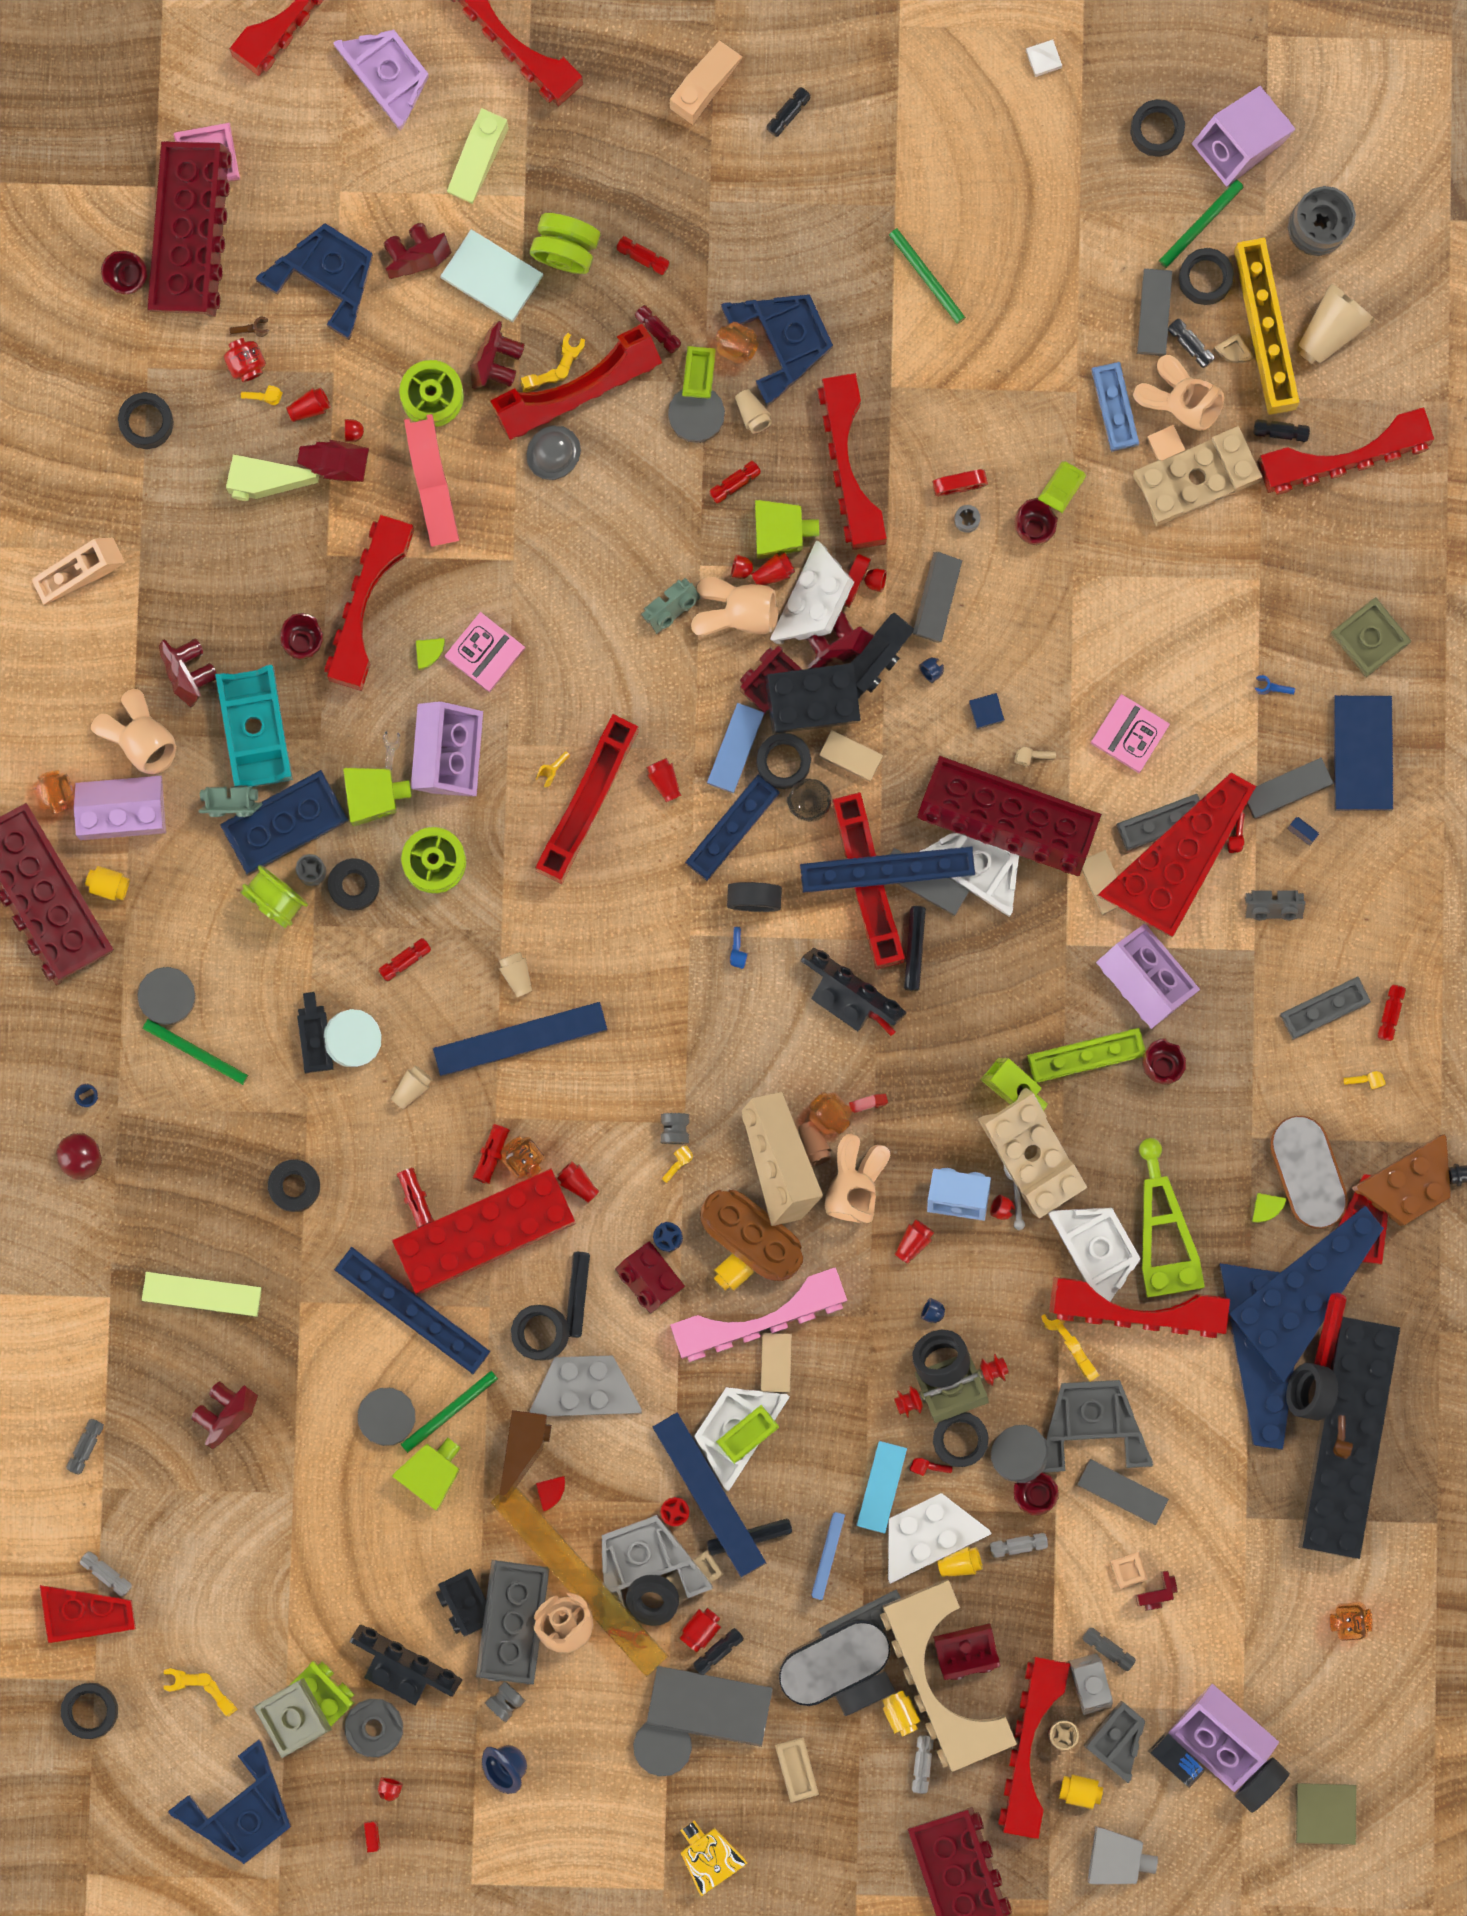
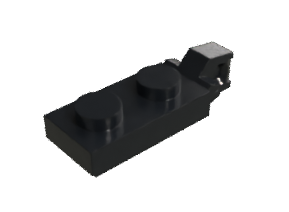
M315 992L303 993L305 1008L298 1009L299 1016H297L304 1072L308 1074L334 1070L333 1059L325 1048L324 1030L328 1021L324 1006H317Z

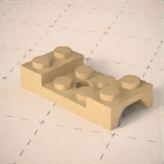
M1239 426L1191 449L1163 461L1158 460L1137 469L1133 473V478L1144 493L1151 509L1154 524L1157 527L1259 483L1262 475ZM1195 470L1202 472L1205 481L1199 485L1193 484L1189 480L1190 472Z
M1025 1088L1021 1091L1016 1102L996 1114L985 1115L978 1118L1029 1209L1040 1219L1086 1189L1087 1186L1075 1165L1069 1160L1046 1119L1047 1116L1034 1093ZM1030 1145H1036L1037 1154L1031 1159H1026L1024 1155L1026 1148Z

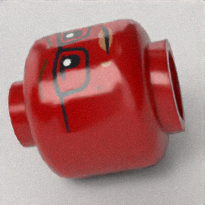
M240 338L228 344L230 349L224 354V361L234 379H241L244 383L263 374L262 369L265 367L266 361L256 342H245L244 338Z

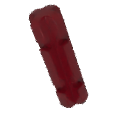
M646 305L640 307L635 313V318L641 324L644 323L645 328L660 343H664L663 345L669 353L677 351L681 346L679 338L675 334L671 335V330L656 315L653 316V312Z

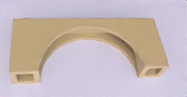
M942 1580L883 1605L885 1613L880 1614L886 1631L892 1629L896 1638L891 1643L897 1658L903 1656L907 1667L902 1670L908 1684H915L918 1695L914 1696L920 1713L926 1711L930 1722L925 1725L931 1739H938L941 1749L936 1752L942 1766H949L951 1772L1017 1745L1004 1715L990 1719H972L960 1716L943 1706L936 1699L928 1685L924 1669V1656L928 1640L940 1621L951 1612L960 1608L949 1580Z

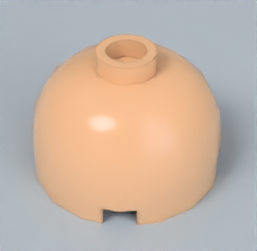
M566 1593L568 1597L558 1598L556 1595L541 1604L534 1615L536 1621L534 1631L538 1638L548 1649L558 1653H570L578 1650L587 1643L592 1634L594 1623L591 1610L581 1596L573 1593Z

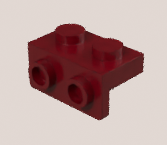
M779 645L774 650L771 647L767 649L759 659L762 662L755 671L750 668L740 679L742 683L740 692L764 714L769 711L765 676L772 673L803 670L783 652V648Z
M650 1241L626 1257L615 1268L621 1281L628 1285L637 1297L639 1304L646 1308L650 1314L685 1287Z
M990 1623L933 1636L944 1680H959L966 1675L978 1672L989 1673L995 1668L1001 1667Z

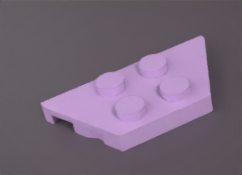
M395 30L381 32L378 35L359 36V39L335 41L333 43L334 47L396 127L401 130L429 78L428 72Z

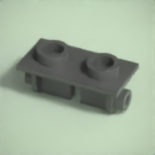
M1251 890V893L1245 894V904L1247 905L1245 919L1259 921L1266 919H1284L1288 921L1303 919L1306 904L1304 893H1298V890L1277 891V900H1272V891Z

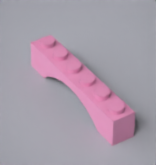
M835 1267L809 1276L801 1289L789 1302L762 1318L746 1322L727 1323L697 1315L670 1326L681 1358L688 1357L689 1362L706 1357L704 1351L715 1348L716 1352H721L732 1348V1342L743 1338L744 1343L761 1337L759 1334L761 1331L770 1329L771 1333L787 1329V1322L798 1319L799 1324L815 1319L814 1313L825 1310L827 1314L839 1311L843 1309L842 1303L847 1302V1298Z

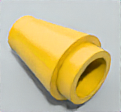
M967 1546L938 1560V1567L942 1577L977 1574L976 1571L983 1570L977 1547L970 1548Z

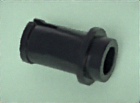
M1454 1164L1453 1167H1449L1451 1185L1456 1184L1459 1187L1462 1183H1467V1165L1459 1166Z

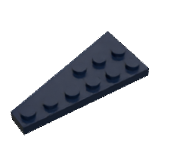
M1366 1206L1361 1208L1228 1314L1282 1383L1285 1382L1324 1322L1329 1296L1332 1293L1342 1294L1384 1229Z
M1220 1263L1219 1267L1224 1285V1294L1226 1298L1230 1299L1229 1313L1281 1272ZM1230 1317L1229 1321L1245 1397L1253 1446L1283 1450L1289 1409L1286 1391L1294 1368L1285 1382L1282 1383Z

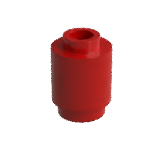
M706 1608L704 1612L698 1609L681 1630L683 1634L679 1639L698 1653L701 1648L704 1649L720 1630L721 1626L718 1622L721 1618L709 1608Z

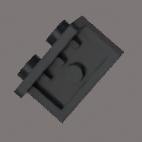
M471 1568L439 1583L440 1590L436 1594L443 1608L449 1606L453 1615L449 1618V1621L455 1633L461 1632L463 1637H466L482 1629L486 1599Z

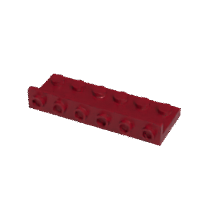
M161 141L147 308L150 312L206 314L209 317H216V311L221 304L218 286L219 281L223 277V267L220 264L221 253L225 250L223 225H226L228 218L227 209L225 208V200L230 192L227 174L228 169L232 165L231 152H229V148L221 143Z
M939 755L917 818L1065 873L1080 876L1102 814Z
M25 803L0 816V901L4 907H10L14 914L12 916L14 925L19 932H25L29 939L26 941L30 952L33 956L38 955L43 963L41 965L43 974L48 981L53 980L57 986L66 977L109 955L114 949L28 804Z
M973 1807L907 1829L936 1916H1009L1012 1914L1010 1902L1007 1897L1003 1898L999 1887L1003 1885L998 1869H993L990 1860L993 1857L991 1845L988 1840L984 1841L981 1829H984L982 1818L979 1812H974Z

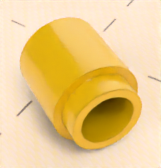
M97 866L95 870H89L85 886L89 887V893L113 901L117 899L124 900L130 878L124 877L123 873Z
M731 1254L714 1269L717 1274L714 1280L724 1291L728 1288L735 1291L754 1272L753 1269L734 1254Z
M904 1691L895 1693L882 1700L885 1706L883 1711L894 1734L900 1732L903 1737L918 1730L916 1724L921 1722L910 1697H906Z
M1071 1774V1777L1063 1776L1059 1799L1066 1800V1804L1093 1809L1094 1804L1100 1805L1104 1787L1098 1786L1099 1780Z

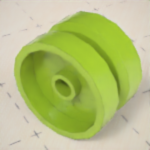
M556 213L542 214L537 227L538 232L542 236L534 238L530 255L539 262L562 271L576 274L589 273L593 256L588 251L597 248L601 236L600 231L588 223L566 215Z

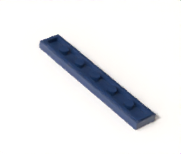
M971 846L800 864L802 892L807 893L974 876L975 866L973 847Z
M597 1002L433 1048L440 1076L442 1077L604 1032L608 1029L601 1003Z
M353 1247L349 1249L334 1269L471 1374H475L491 1353L490 1350Z
M678 1412L652 1426L740 1577L743 1578L767 1564Z

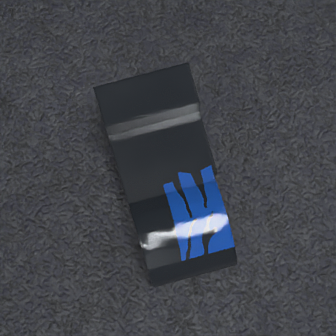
M1165 1732L1148 1750L1155 1759L1188 1788L1205 1772L1169 1733Z

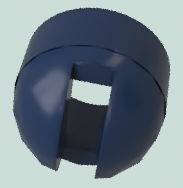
M933 657L919 664L921 673L931 683L939 679L944 672V665L938 666L937 662L939 659Z
M81 1084L75 1091V1100L82 1107H91L98 1099L97 1089L91 1084ZM92 1089L93 1094L82 1100L80 1099L79 1095Z
M929 1298L923 1307L921 1319L930 1323L940 1322L945 1315L944 1305L933 1298Z

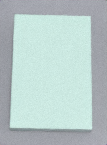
M472 229L441 274V279L512 323L543 277V273Z

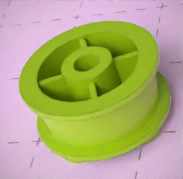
M437 360L418 362L406 371L400 383L399 392L403 409L414 422L427 420V415L433 414L435 427H440L451 422L462 408L464 393L461 380L456 371L444 362ZM429 391L436 392L433 396L427 395Z
M439 827L421 829L406 841L402 850L401 862L405 875L414 887L423 892L432 894L446 892L455 887L464 875L466 855L459 839L446 829ZM433 856L439 858L435 864L429 863V859Z
M259 865L258 869L260 871L249 885H242L244 889L240 893L252 903H256L259 906L258 909L270 919L273 918L282 927L292 926L291 919L302 906L307 907L309 904L280 878L262 865Z

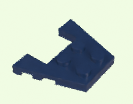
M324 223L298 243L297 247L287 255L275 261V264L265 272L262 271L256 277V282L278 295L292 273L296 271L342 301L328 321L327 326L350 340L373 259V253Z
M810 294L777 297L771 300H747L741 303L727 302L721 304V309L731 330L755 319L760 320L782 368L775 373L756 380V385L766 406L774 402L833 348L832 341Z
M260 1739L238 1755L256 1781L213 1816L208 1818L191 1795L185 1797L168 1811L172 1817L178 1819L243 1864L292 1827Z

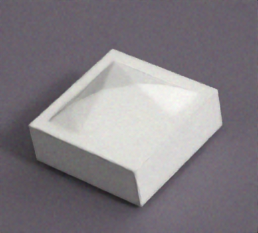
M1053 40L1026 48L1035 77L1062 68V63Z

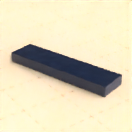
M758 774L686 860L685 864L708 881L779 796L780 791Z

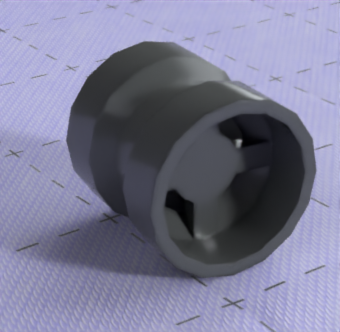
M307 854L299 858L296 863V873L305 885L317 886L324 881L327 871L323 861L318 856Z
M661 1114V1124L664 1126V1132L661 1133V1144H689V1134L686 1132V1126L689 1124L690 1114Z
M504 1681L499 1687V1692L495 1696H491L485 1704L506 1723L512 1717V1711L515 1708H520L526 1700Z

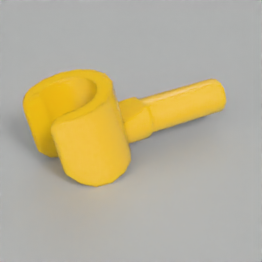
M268 385L265 394L242 391L241 399H256L275 406L280 402L283 392L277 387Z
M565 751L551 765H542L537 773L536 780L540 776H546L548 779L544 787L551 786L556 771L570 757V754Z
M1378 1071L1367 1075L1343 1078L1344 1085L1369 1081L1371 1090L1386 1085L1383 1074Z
M682 1146L673 1153L678 1161L662 1177L665 1183H668L682 1166L688 1164L693 1159V1153L688 1146Z

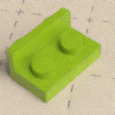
M312 1661L290 1685L304 1678L329 1725L332 1727L355 1704L351 1699L355 1694L343 1682L338 1685L331 1678L334 1672L323 1661L319 1664L316 1661Z

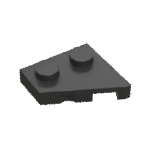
M1120 1701L1086 1742L1084 1747L1129 1783L1132 1779L1131 1771L1134 1759L1138 1754L1139 1738L1143 1733L1145 1720L1123 1701Z

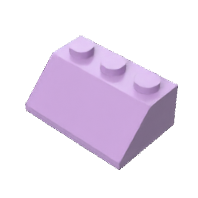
M445 702L418 704L411 789L432 794L477 796L483 711Z
M162 776L75 783L74 816L78 839L91 840L166 833Z
M1145 923L1118 942L1096 962L1103 973L1110 978L1120 990L1122 996L1130 1002L1139 1013L1141 1019L1151 1029L1200 990Z
M1213 1684L1196 1699L1168 1732L1183 1748L1234 1792L1268 1760L1279 1744L1278 1740Z

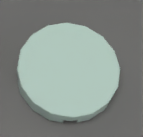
M349 1009L337 1013L329 1020L324 1030L327 1053L335 1062L344 1067H358L369 1063L376 1057L381 1047L382 1035L377 1022L371 1015L362 1010Z

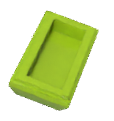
M687 347L682 396L711 398L715 348Z
M1066 461L1061 462L1038 499L1063 513L1086 478L1085 473Z
M760 1405L716 1442L735 1464L775 1432L779 1426L765 1408Z

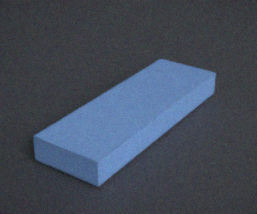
M1120 362L1092 368L1091 371L1111 452L1139 446Z
M737 703L707 784L734 794L764 712Z
M835 1512L832 1515L811 1594L812 1598L823 1600L845 1517L844 1514Z

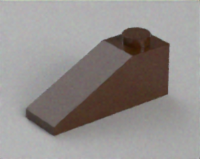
M512 1410L499 1493L500 1502L506 1503L543 1451L544 1442H550L552 1425L547 1424V1415Z

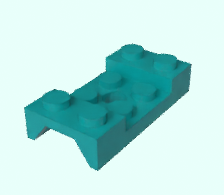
M266 665L258 670L237 674H215L234 787H256L293 780L273 665ZM251 719H258L262 723L261 730L256 734L246 731V724Z

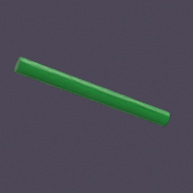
M1236 179L1159 259L1162 266L1167 268L1244 188L1240 181Z
M894 229L889 234L890 238L956 324L962 322L966 318L899 229Z
M147 1019L142 1028L241 1085H244L249 1076Z
M489 1371L401 1443L404 1450L409 1453L496 1382L498 1380L496 1375Z

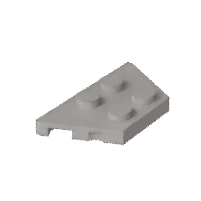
M613 1355L554 1357L529 1412L547 1416L638 1414L642 1413V1409Z

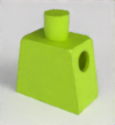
M755 500L757 559L770 558L777 553L780 555L784 552L789 554L802 551V537L819 536V519L802 520L801 506Z
M343 768L352 826L397 813L395 800L412 797L410 780L393 782L390 769Z
M998 1058L980 1079L1010 1105L1016 1102L1019 1097L1017 1094L1019 1085L1022 1087V1090L1027 1088L1034 1093L1043 1111L1048 1105L1037 1095L1041 1087L1009 1058Z
M448 1437L437 1451L429 1444H426L402 1465L392 1477L434 1510L438 1511L460 1471L451 1461L461 1447Z

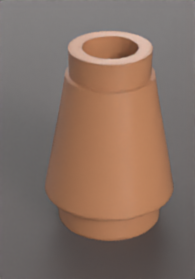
M814 1121L806 1122L798 1127L800 1139L811 1167L829 1161L832 1158L830 1155L832 1149Z

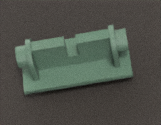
M686 578L682 581L677 580L676 583L664 592L665 596L669 599L666 603L659 596L644 608L645 611L641 615L647 623L651 624L656 634L662 629L669 627L679 615L691 609L696 601L700 599L696 588Z
M251 786L231 787V797H227V787H206L205 790L200 791V800L205 801V805L198 812L208 813L210 817H221L226 815V813H236L238 817H247L253 815L262 806V802H255L258 800V790L253 789Z

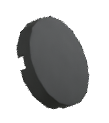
M683 389L674 395L669 404L668 419L678 437L688 442L701 443L719 433L724 424L725 409L721 398L715 391H711V398L709 399L682 396Z
M171 967L157 968L148 973L140 983L137 994L139 1006L144 1015L153 1022L163 1025L177 1023L187 1018L193 1010L196 1000L194 985L190 978L179 969Z
M379 1388L370 1392L362 1400L358 1409V1425L362 1434L371 1442L382 1446L395 1445L404 1441L412 1432L416 1422L415 1408L411 1399L402 1391L394 1388Z
M1015 1425L1005 1429L996 1438L991 1450V1460L994 1469L1005 1480L1017 1483H1026L1035 1479L1044 1471L1047 1465V1455L1049 1457V1447L1046 1439L1035 1428L1028 1425Z
M646 1723L636 1733L633 1743L634 1756L639 1765L648 1773L657 1776H669L680 1771L689 1761L692 1751L691 1738L688 1733L646 1725Z

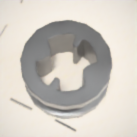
M972 505L961 506L956 511L954 518L956 527L965 533L976 530L980 523L978 509ZM967 512L972 513V520L975 522L972 525L970 522L968 526L963 525V518L960 516L962 513L967 515Z

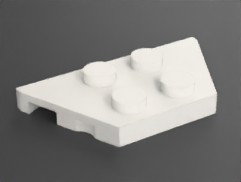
M819 541L815 542L770 638L776 644H784V640L791 638L803 640L813 635L822 636L830 634L854 584L851 577Z
M955 832L945 836L928 848L919 851L972 846L975 875L950 879L967 888L970 892L1008 917L1011 916L1019 855Z
M1110 1207L1050 1211L1048 1215L1084 1280L1098 1294L1110 1302L1118 1289H1121L1125 1283L1128 1274L1140 1260L1114 1210Z
M725 1388L694 1436L725 1490H730L758 1445L734 1464L716 1441L760 1405L765 1408L775 1421L790 1396L763 1391Z
M940 1493L889 1518L888 1581L891 1584L991 1535V1532Z

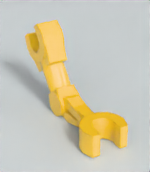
M567 333L563 338L561 354L563 356L557 369H552L538 376L533 374L522 377L520 384L523 392L534 391L547 383L566 380L573 360H576L584 349L585 339L581 338L577 347H571L569 345L571 334Z
M1045 1314L1042 1315L1041 1318L1045 1327L1052 1331L1058 1330L1063 1337L1066 1347L1073 1355L1084 1377H1087L1089 1382L1099 1376L1097 1370L1087 1358L1076 1337L1071 1336L1065 1328V1320L1055 1319L1051 1321L1047 1319Z
M172 1668L164 1670V1675H174L176 1679L173 1685H164V1690L174 1692L184 1689L186 1686H203L204 1690L210 1693L216 1700V1704L225 1716L229 1717L238 1710L233 1702L220 1691L210 1674H187V1672Z

